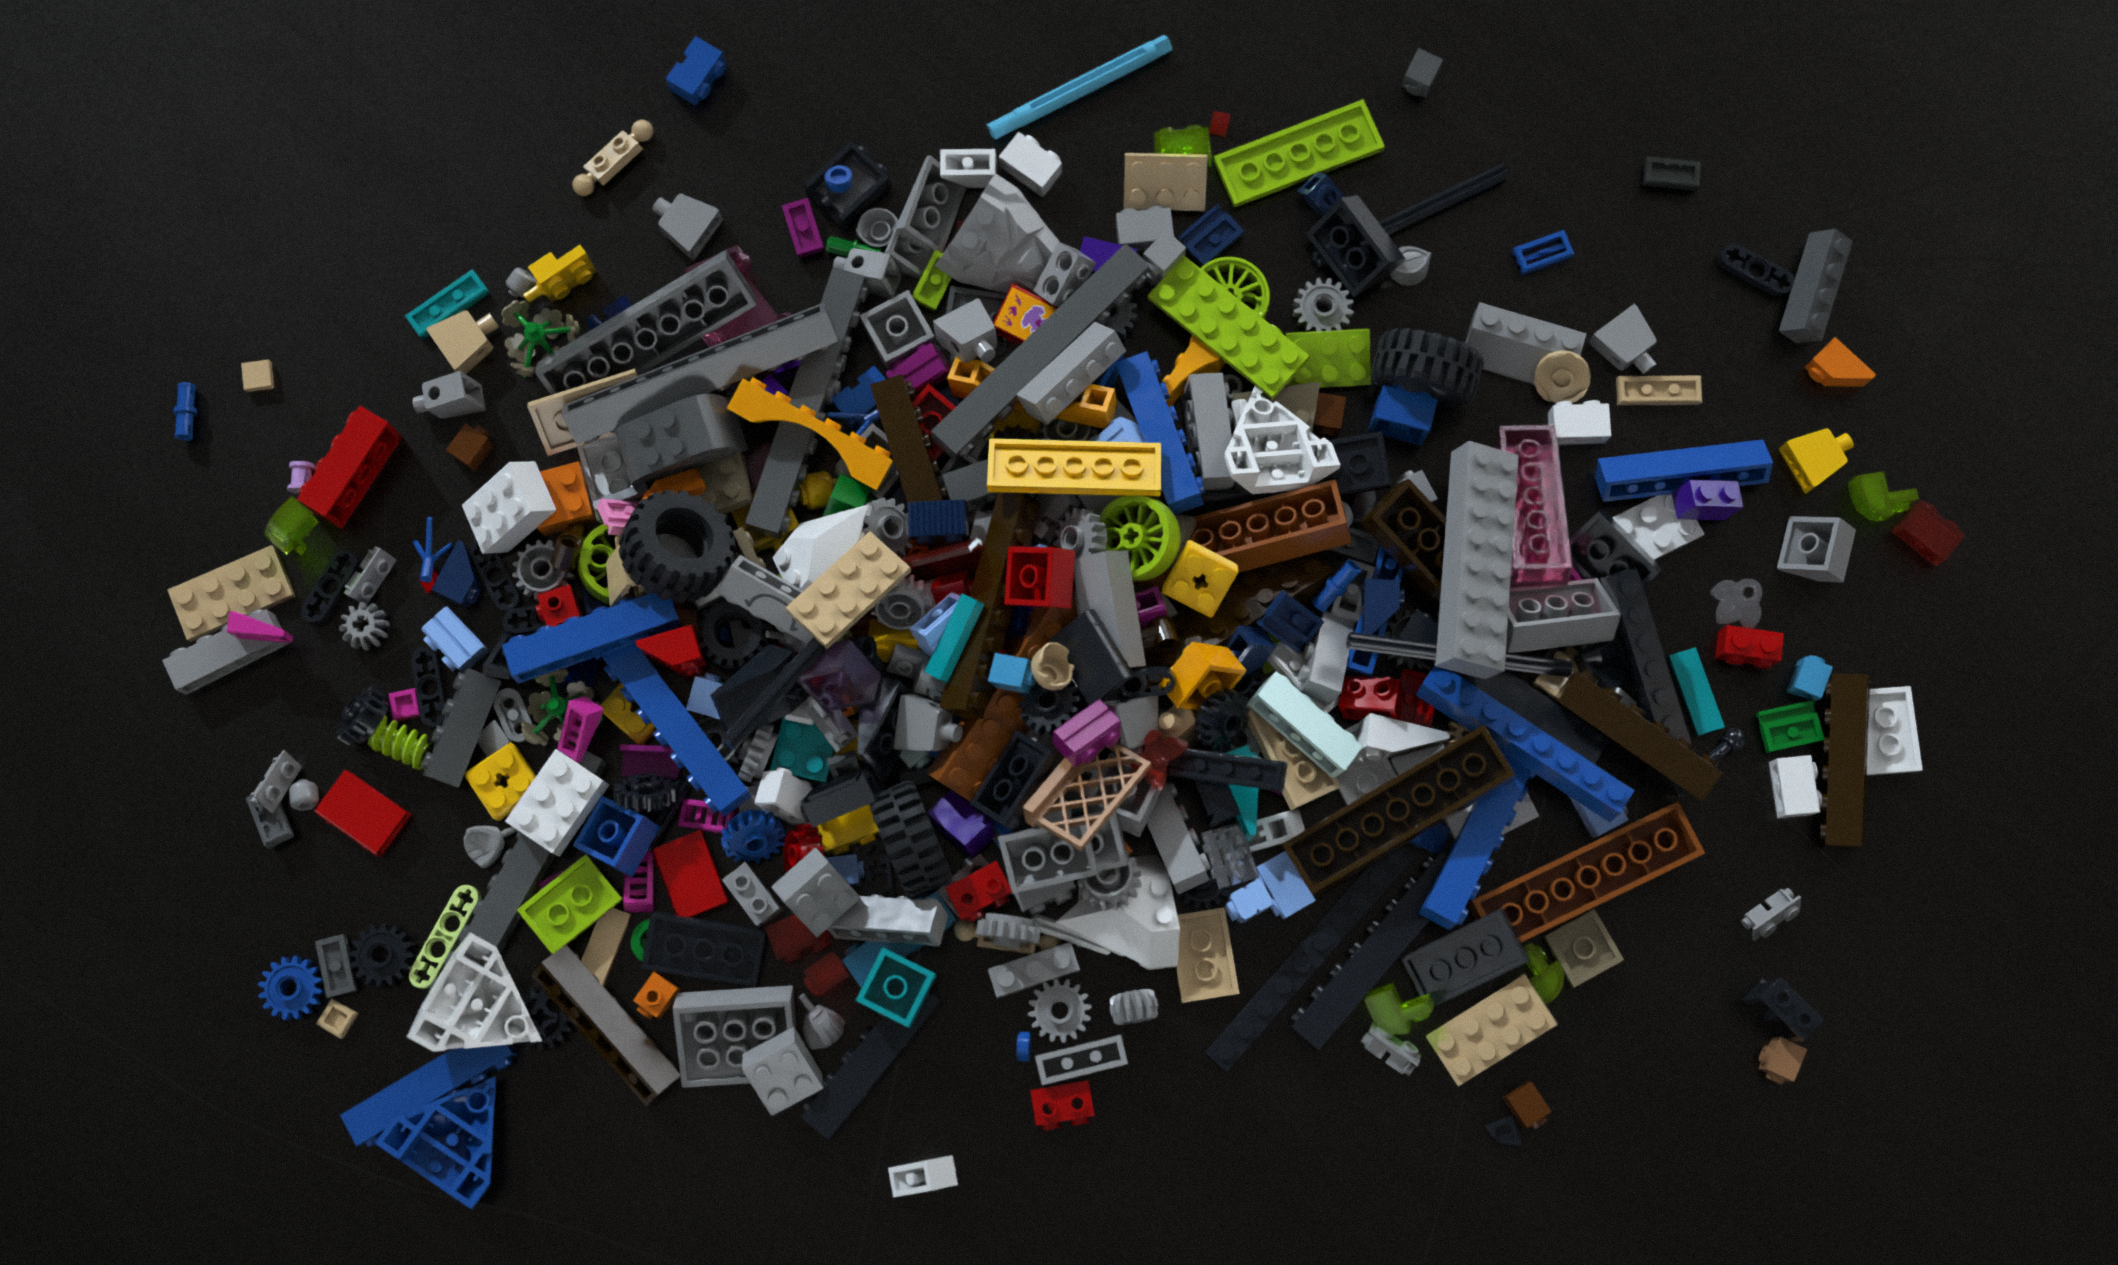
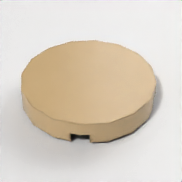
M1559 350L1549 353L1540 360L1535 369L1534 383L1537 392L1544 400L1556 403L1571 401L1573 403L1587 392L1590 385L1591 372L1588 363L1580 355L1572 351Z

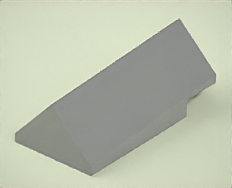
M932 156L926 157L885 250V253L892 256L901 274L921 279L934 251L937 250L943 253L966 190V186L941 178L940 162Z
M1104 551L1076 558L1074 562V582L1076 587L1074 595L1078 616L1087 610L1095 609L1130 669L1146 666L1128 551Z
M1104 810L1090 813L1088 817L1101 815ZM1116 812L1112 814L1082 852L1040 826L998 837L1012 894L1098 875L1099 871L1128 865L1123 830ZM1082 815V816L1070 818V819H1067V820L1078 819V818H1084L1085 816ZM1086 825L1069 827V833L1079 840L1087 832Z

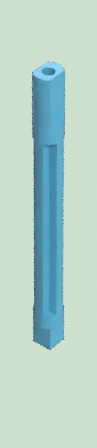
M1163 35L1153 41H1149L987 124L991 136L997 139L1158 59L1161 55L1173 50L1169 38Z

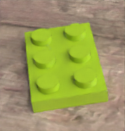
M1369 329L1286 333V337L1310 356V360L1292 378L1287 386L1320 382L1319 388L1371 385Z
M585 854L519 907L517 911L548 950L554 954L620 903L623 898L590 857Z

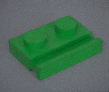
M1814 700L1756 713L1766 753L1824 740L1817 712H1815Z

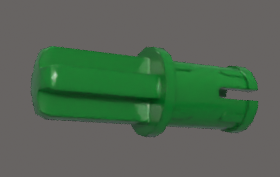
M833 236L829 237L826 244L827 252L848 257L850 250L853 248L874 252L882 251L881 248L860 244L858 240L852 242Z

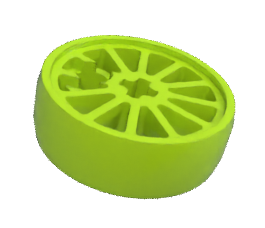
M1221 257L1206 263L1200 268L1209 276H1215L1218 283L1239 300L1251 302L1255 306L1253 311L1265 320L1270 305V290L1264 275L1256 266L1241 258ZM1221 272L1229 273L1228 284L1224 282L1220 274ZM1233 273L1242 275L1236 284L1232 283ZM1245 279L1253 283L1240 289ZM1256 290L1259 293L1260 297L1249 292Z
M1122 496L1108 504L1101 512L1100 521L1105 524L1107 532L1105 551H1128L1129 560L1131 558L1130 568L1133 581H1146L1156 578L1171 566L1179 551L1181 534L1175 515L1164 503L1150 496ZM1139 506L1138 517L1136 520L1133 508ZM1148 507H1149V508H1151L1153 511H1152V513L1150 514V516L1148 517V519L1146 520L1147 510H1148ZM1123 513H1126L1128 524L1123 523L1119 519ZM1159 518L1160 524L1153 527ZM1115 523H1116L1119 527H1121V529H1119V528H1114ZM1163 531L1161 538L1154 537V535ZM1118 536H1120L1119 545L1116 548H1113V539H1116ZM1153 543H1162L1159 551L1153 547ZM1148 550L1154 554V558L1152 561L1150 559ZM1142 557L1144 565L1139 568L1140 559Z
M602 524L591 531L583 541L577 566L579 577L587 591L597 600L610 605L608 586L603 588L598 584V582L607 577L606 563L598 565L592 560V556L599 553L605 554L608 560L614 552L605 539V536L609 535V527ZM597 541L601 542V544L594 546ZM589 570L601 574L594 578Z

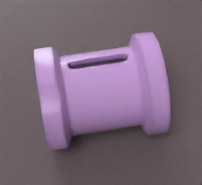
M292 461L289 463V467L292 469L291 484L287 486L289 492L299 494L302 485L312 477V471L315 470L313 463L306 461Z

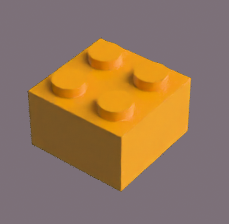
M1191 642L1183 650L1177 662L1170 668L1174 672L1176 680L1173 690L1167 695L1177 708L1199 710L1203 701L1210 694L1217 690L1223 692L1225 687L1232 690L1247 670L1228 647ZM1163 678L1160 686L1166 687V682L1170 681V679Z

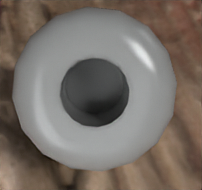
M515 268L506 280V285L510 288L508 292L512 296L525 298L523 293L536 286L537 281L525 270Z
M306 779L298 780L289 787L290 806L301 811L315 808L319 804L318 786Z

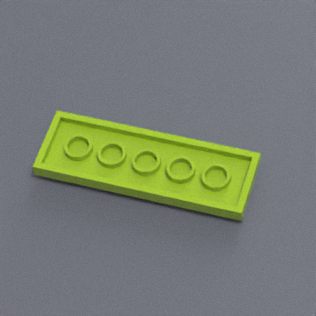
M1363 99L1216 155L1213 161L1235 208L1306 181L1316 172L1324 174L1384 150L1385 146Z
M1185 256L1148 295V299L1252 384L1260 388L1272 400L1310 360V356Z

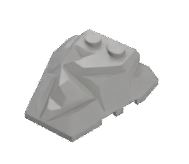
M995 173L935 267L958 282L1007 294L1011 285L1014 284L1044 299L1035 293L1033 289L1059 240L1043 222L1021 191Z

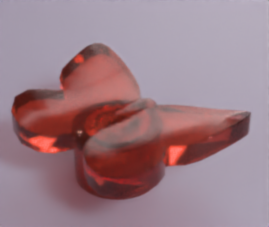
M1155 729L1150 730L1146 734L1144 740L1146 749L1144 753L1137 755L1151 762V768L1146 773L1145 779L1156 790L1162 791L1166 783V766L1169 765V761L1179 757L1187 749L1188 743L1175 737H1168L1164 740L1160 731ZM1134 763L1130 764L1132 771L1136 773L1140 767Z

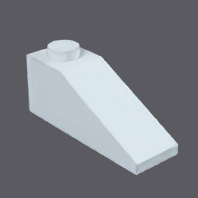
M1370 713L1360 721L1357 742L1363 747L1358 754L1366 755L1365 758L1368 760L1381 761L1440 745L1450 738V733Z
M1297 809L1257 820L1256 835L1250 842L1246 841L1240 826L1210 834L1214 850L1215 852H1220L1219 860L1222 861L1281 845L1305 831L1300 811Z

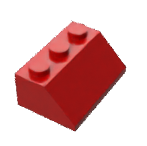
M692 624L636 641L637 647L651 662L684 680L690 679L691 682H694L695 676H704L711 665L710 659L699 645L700 640L697 638V631Z

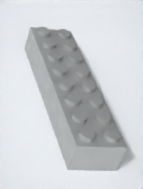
M1468 441L1451 452L1435 666L1487 679L1505 671L1519 455Z

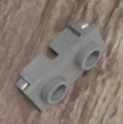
M376 546L373 550L369 549L368 554L359 565L364 569L363 572L355 571L347 585L345 584L344 586L346 588L344 594L359 603L364 602L368 604L397 560Z
M826 690L819 696L813 694L807 699L809 704L804 707V710L837 753L858 737L857 730Z
M283 750L277 758H273L270 768L264 775V781H261L256 790L250 794V804L258 808L262 804L270 813H274L302 766Z
M1789 888L1785 890L1780 889L1765 900V903L1770 908L1769 911L1759 904L1744 914V919L1741 922L1747 930L1753 929L1752 939L1754 941L1761 936L1763 938L1768 937L1782 921H1790L1798 915L1801 897L1797 896L1794 898L1795 896Z
M1372 1022L1369 1033L1366 1032L1360 1041L1364 1044L1363 1048L1379 1059L1388 1051L1391 1055L1385 1063L1402 1075L1404 1073L1410 1075L1415 1065H1419L1421 1059L1418 1049L1410 1042H1402L1396 1038L1394 1032L1387 1026Z

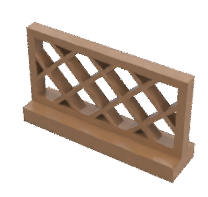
M1118 743L1107 747L1116 753V758L1099 761L1098 755L1107 746L1097 751L1096 757L1087 764L1082 762L1077 767H1073L1064 758L1023 806L1025 821L1034 828L1039 825L1082 852L1150 770L1151 762ZM1134 763L1140 767L1136 773L1123 775L1121 765ZM1118 765L1119 776L1102 778L1101 768ZM1098 770L1099 779L1082 782L1081 775L1085 771ZM1121 783L1122 790L1118 794L1105 795L1104 785ZM1101 786V797L1085 799L1083 789ZM1080 790L1082 800L1064 803L1063 796L1068 791ZM1104 804L1105 810L1101 815L1088 817L1086 806ZM1083 807L1084 818L1067 820L1066 810ZM1063 811L1064 821L1051 823L1045 819L1050 812ZM1086 825L1087 832L1080 840L1069 833V827Z

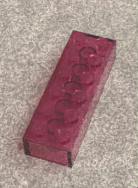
M1555 425L1499 426L1495 448L1519 455L1510 587L1568 586L1572 571V560Z

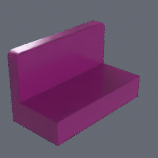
M620 744V751L623 753L622 777L628 778V776L634 774L648 775L654 773L659 775V777L665 776V779H677L681 772V769L678 768L670 757L673 753L670 746Z

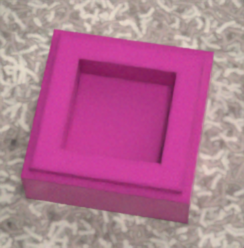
M416 688L389 693L393 720L400 722L420 717Z

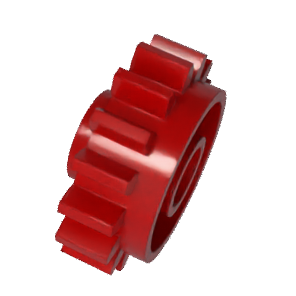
M796 824L795 829H792L787 834L783 847V862L786 873L815 847L824 856V846L821 844L822 835H818V827L812 828L811 824Z

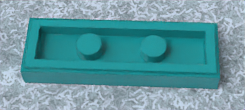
M472 269L405 315V317L423 340L430 335L426 328L465 311L490 294V292Z
M961 594L924 672L946 683L949 681L980 616L984 603Z
M1696 647L1669 655L1667 659L1695 736L1723 729L1725 726Z

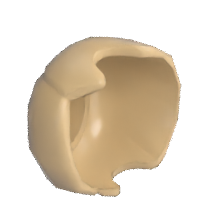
M1057 642L1047 643L1033 656L1031 671L1037 683L1043 688L1061 690L1071 682L1074 665L1068 662L1069 650Z

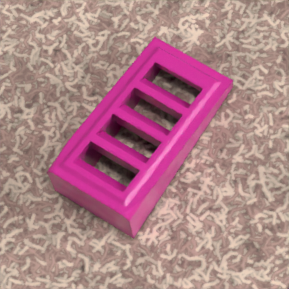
M230 611L227 632L237 639L283 643L293 641V636L283 629L238 612Z
M584 696L570 700L557 750L576 763L582 762L600 721L603 708ZM570 740L576 744V747L570 744Z
M683 798L678 827L722 834V829L727 828V822L739 814V807L725 817L719 812L716 826L714 825L716 812L713 813L704 801ZM693 806L697 807L695 821L690 822ZM706 808L708 809L705 824H702Z
M647 851L641 861L647 862V866L638 867L634 873L647 874V877L631 878L624 874L623 906L626 913L654 911V855L652 852ZM631 886H647V889L631 890Z

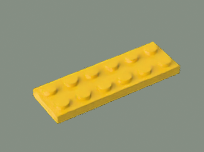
M989 439L987 492L1160 496L1161 443Z

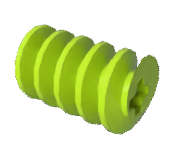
M384 716L377 729L369 737L368 745L374 751H382V754L385 756L392 755L394 760L399 761L402 759L404 764H412L413 768L417 770L422 769L420 768L426 752L431 753L434 743L427 744V734H423L418 740V731L415 729L407 735V725H403L397 730L398 722L395 720L387 726L388 717Z

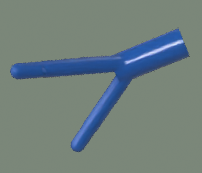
M878 409L869 414L827 413L828 418L865 420L862 426L855 432L860 436L872 423L874 424L881 420Z
M432 517L427 518L426 553L418 540H413V545L423 560L420 575L422 582H431L434 562L453 547V544L449 543L432 555Z

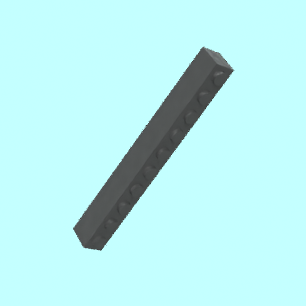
M1125 243L931 431V440L954 462L960 457L964 459L968 457L975 449L974 444L980 438L986 439L995 429L993 425L1000 418L1005 420L1011 415L1015 409L1013 406L1019 401L1016 394L1094 322L1103 325L1111 315L1109 312L1115 306L1118 308L1123 306L1130 297L1129 293L1134 288L1140 289L1149 278L1147 274L1150 265Z
M836 267L832 268L821 303L824 302L839 341L834 343V346L824 351H819L818 349L808 353V356L800 361L788 396L792 398L791 405L799 409L802 404L817 412L815 418L823 422L826 420V413H823L826 403L831 404L835 393V388L832 387L835 378H840L844 363L841 362L843 353L849 352L852 343V337L849 336L852 327L856 328L860 320L859 315H861V312L858 311L860 303L866 302L869 292L865 276ZM780 421L745 522L749 531L779 540L783 532H788L791 523V517L788 515L791 506L796 507L800 496V491L797 490L800 480L805 481L809 465L806 464L809 454L813 455L817 447L818 439H815L816 432L813 429L797 423Z
M823 302L563 405L562 416L576 445L582 442L588 444L596 441L602 434L607 432L615 433L618 427L682 399L706 394L711 391L721 392L734 382L741 381L742 379L749 381L757 373L765 370L774 371L787 361H799L815 350L824 351L834 346V343L839 341L837 332Z
M586 751L582 762L578 764L600 778L608 763ZM518 831L516 835L518 841L513 849L510 848L505 853L502 859V864L504 865L499 874H495L489 881L487 886L489 892L485 899H481L476 904L473 910V915L475 916L469 926L466 925L459 934V945L471 932L496 946L499 953H501L521 918L517 909L533 897L538 888V882L542 881L556 855ZM451 951L448 954L443 966H446L454 951ZM438 976L433 980L432 984L430 985L429 992L434 986L435 982L437 981Z

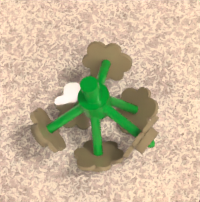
M514 300L503 308L501 315L503 317L502 323L505 326L510 325L516 328L522 324L525 327V337L520 333H516L514 337L507 338L504 343L508 349V357L516 358L517 362L520 363L511 362L510 364L513 368L517 369V374L522 375L524 378L527 376L533 377L536 367H532L530 364L532 357L536 353L534 350L535 345L541 344L547 351L542 359L561 349L559 346L551 348L545 341L546 336L550 339H555L560 333H567L569 343L574 341L575 337H579L580 327L577 320L573 321L572 315L566 314V327H564V323L561 321L562 314L558 310L550 311L548 308H543L541 314L535 315L533 322L528 323L525 320L529 315L527 312L529 309L528 302Z
M562 668L536 677L537 683H542L543 686L547 687L550 686L551 694L548 691H544L541 694L532 693L529 696L530 705L527 707V712L533 714V720L539 724L536 726L523 721L521 723V730L524 733V738L531 744L537 745L540 743L546 746L549 738L541 730L550 720L556 717L559 718L561 724L557 727L554 740L559 742L568 702L582 696L592 701L595 697L594 689L587 686L583 680L577 683L572 682L567 686L569 695L566 699L558 696L556 683L564 682V677L568 675L567 669ZM601 715V718H600V721H599L597 727L599 726L600 722L603 720L602 715Z

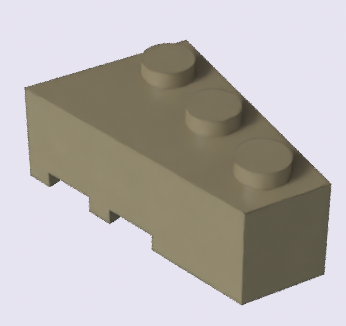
M1320 382L1286 386L1273 400L1265 393L1262 394L1272 403L1277 401L1310 426L1309 431L1312 433ZM1252 391L1233 394L1232 401L1245 399L1248 403ZM1234 421L1232 425H1230L1232 431H1235Z

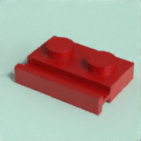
M1404 668L1401 670L1399 680H1401L1405 697L1400 721L1431 728L1436 708L1415 695L1428 676L1427 674Z

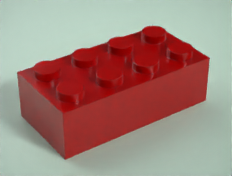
M359 406L356 411H353L348 416L346 426L341 434L336 435L332 440L331 449L325 458H321L316 464L315 473L311 479L306 481L300 488L297 500L316 515L342 529L403 437L386 420Z

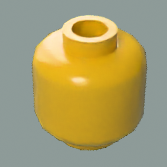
M826 471L807 474L805 481L801 480L797 488L800 491L799 501L801 505H806L810 510L825 508L837 479H832L831 475Z

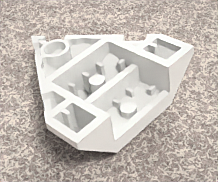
M1256 385L1254 386L1250 399L1245 406L1224 454V459L1233 480L1252 494L1293 491L1314 485L1339 469L1340 463L1331 442L1324 437L1320 440L1309 431L1310 426L1277 401L1274 403L1269 401L1262 395L1263 391Z
M868 504L800 523L772 557L782 579L803 591L808 588L864 537L865 533L861 532L865 516H870L873 505Z
M1157 855L1135 857L1137 861L1136 867H1139L1142 876L1138 878L1142 885L1140 888H1134L1137 893L1136 898L1127 897L1128 906L1120 902L1118 903V910H1114L1112 905H1108L1107 909L1102 911L1100 903L1092 907L1089 902L1090 898L1085 900L1083 898L1055 923L1063 928L1067 927L1080 933L1081 937L1122 957L1126 956L1140 963V966L1148 970L1178 966L1180 927L1169 873ZM1110 874L1103 881H1111L1115 878V875Z
M471 932L450 957L421 1005L407 1035V1038L433 1052L444 1051L445 1049H465L542 1041L497 947Z

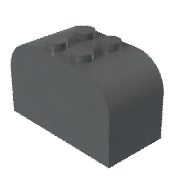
M701 394L688 397L618 427L615 430V435L631 485L635 486L646 482L650 489L656 480L693 468L697 469L738 452L747 451L748 447L738 416L727 409L732 398L717 394Z

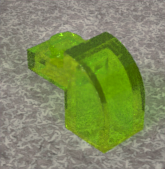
M1884 471L1858 475L1848 482L1853 505L1861 515L1874 521H1885L1894 515V512L1908 510L1910 505L1919 499L1916 488L1889 493Z
M291 496L269 520L265 529V537L286 555L294 550L301 556L308 549L303 538L318 524V521L309 509Z
M1531 942L1523 946L1530 958V961L1526 964L1534 974L1528 979L1546 1005L1555 999L1562 989L1564 982L1563 968L1559 960L1553 961L1548 965L1545 962L1548 958L1539 945L1534 946Z
M1394 982L1369 991L1364 998L1374 1022L1383 1030L1393 1034L1409 1033L1411 1028L1410 1020L1413 1019L1414 1022H1418L1428 1018L1434 1006L1430 994L1402 1003Z

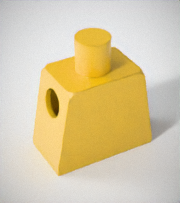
M1826 428L1791 439L1779 448V451L1803 491L1807 494L1848 462L1844 452L1852 449L1854 444L1847 433L1835 438L1832 432Z

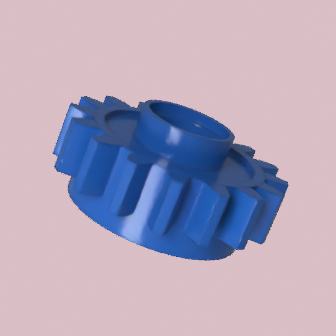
M752 809L735 815L727 822V828L722 829L723 837H721V842L726 856H733L734 862L743 859L744 863L746 862L747 864L750 860H755V863L759 864L760 858L764 857L769 860L771 859V852L777 854L780 852L778 846L784 845V837L786 835L779 817L774 818L772 812L768 813L761 809Z
M293 956L292 960L289 957H281V965L277 962L270 963L273 969L272 972L263 971L262 974L267 980L266 982L258 983V986L265 988V992L258 995L259 998L267 999L263 1008H274L271 1015L279 1017L282 1014V1020H290L292 1015L295 1019L300 1020L303 1017V1012L312 1014V1007L321 1004L319 1000L320 994H325V990L321 989L323 978H319L317 975L321 969L319 967L310 968L312 961L305 959L302 962L301 957ZM292 981H295L297 990L290 996L288 986Z

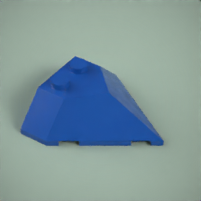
M496 1076L485 1080L481 1084L465 1088L424 1105L422 1108L408 1114H402L393 1118L375 1144L473 1210L491 1183Z

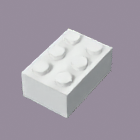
M535 461L509 462L462 504L482 554L509 552L556 511Z
M555 749L505 822L560 857L609 784Z

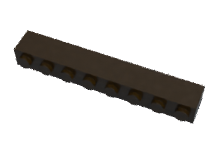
M998 492L969 596L984 603V607L949 681L945 684L939 705L940 709L956 717L983 719L992 688V684L988 679L995 653L1001 654L1014 606L1004 604L1008 546L1030 547L1041 502L1026 493Z

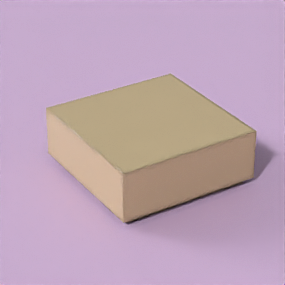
M269 359L241 363L243 387L246 392L274 388L272 362Z
M331 999L316 1024L343 1039L359 1013L341 1002Z

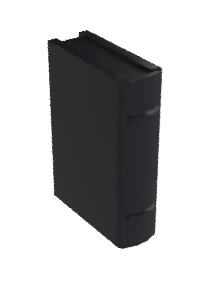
M1095 609L1083 612L1049 639L1051 643L1057 642L1069 650L1067 659L1071 665H1074L1072 678L1089 706L1098 699L1101 701L1105 700L1135 676Z

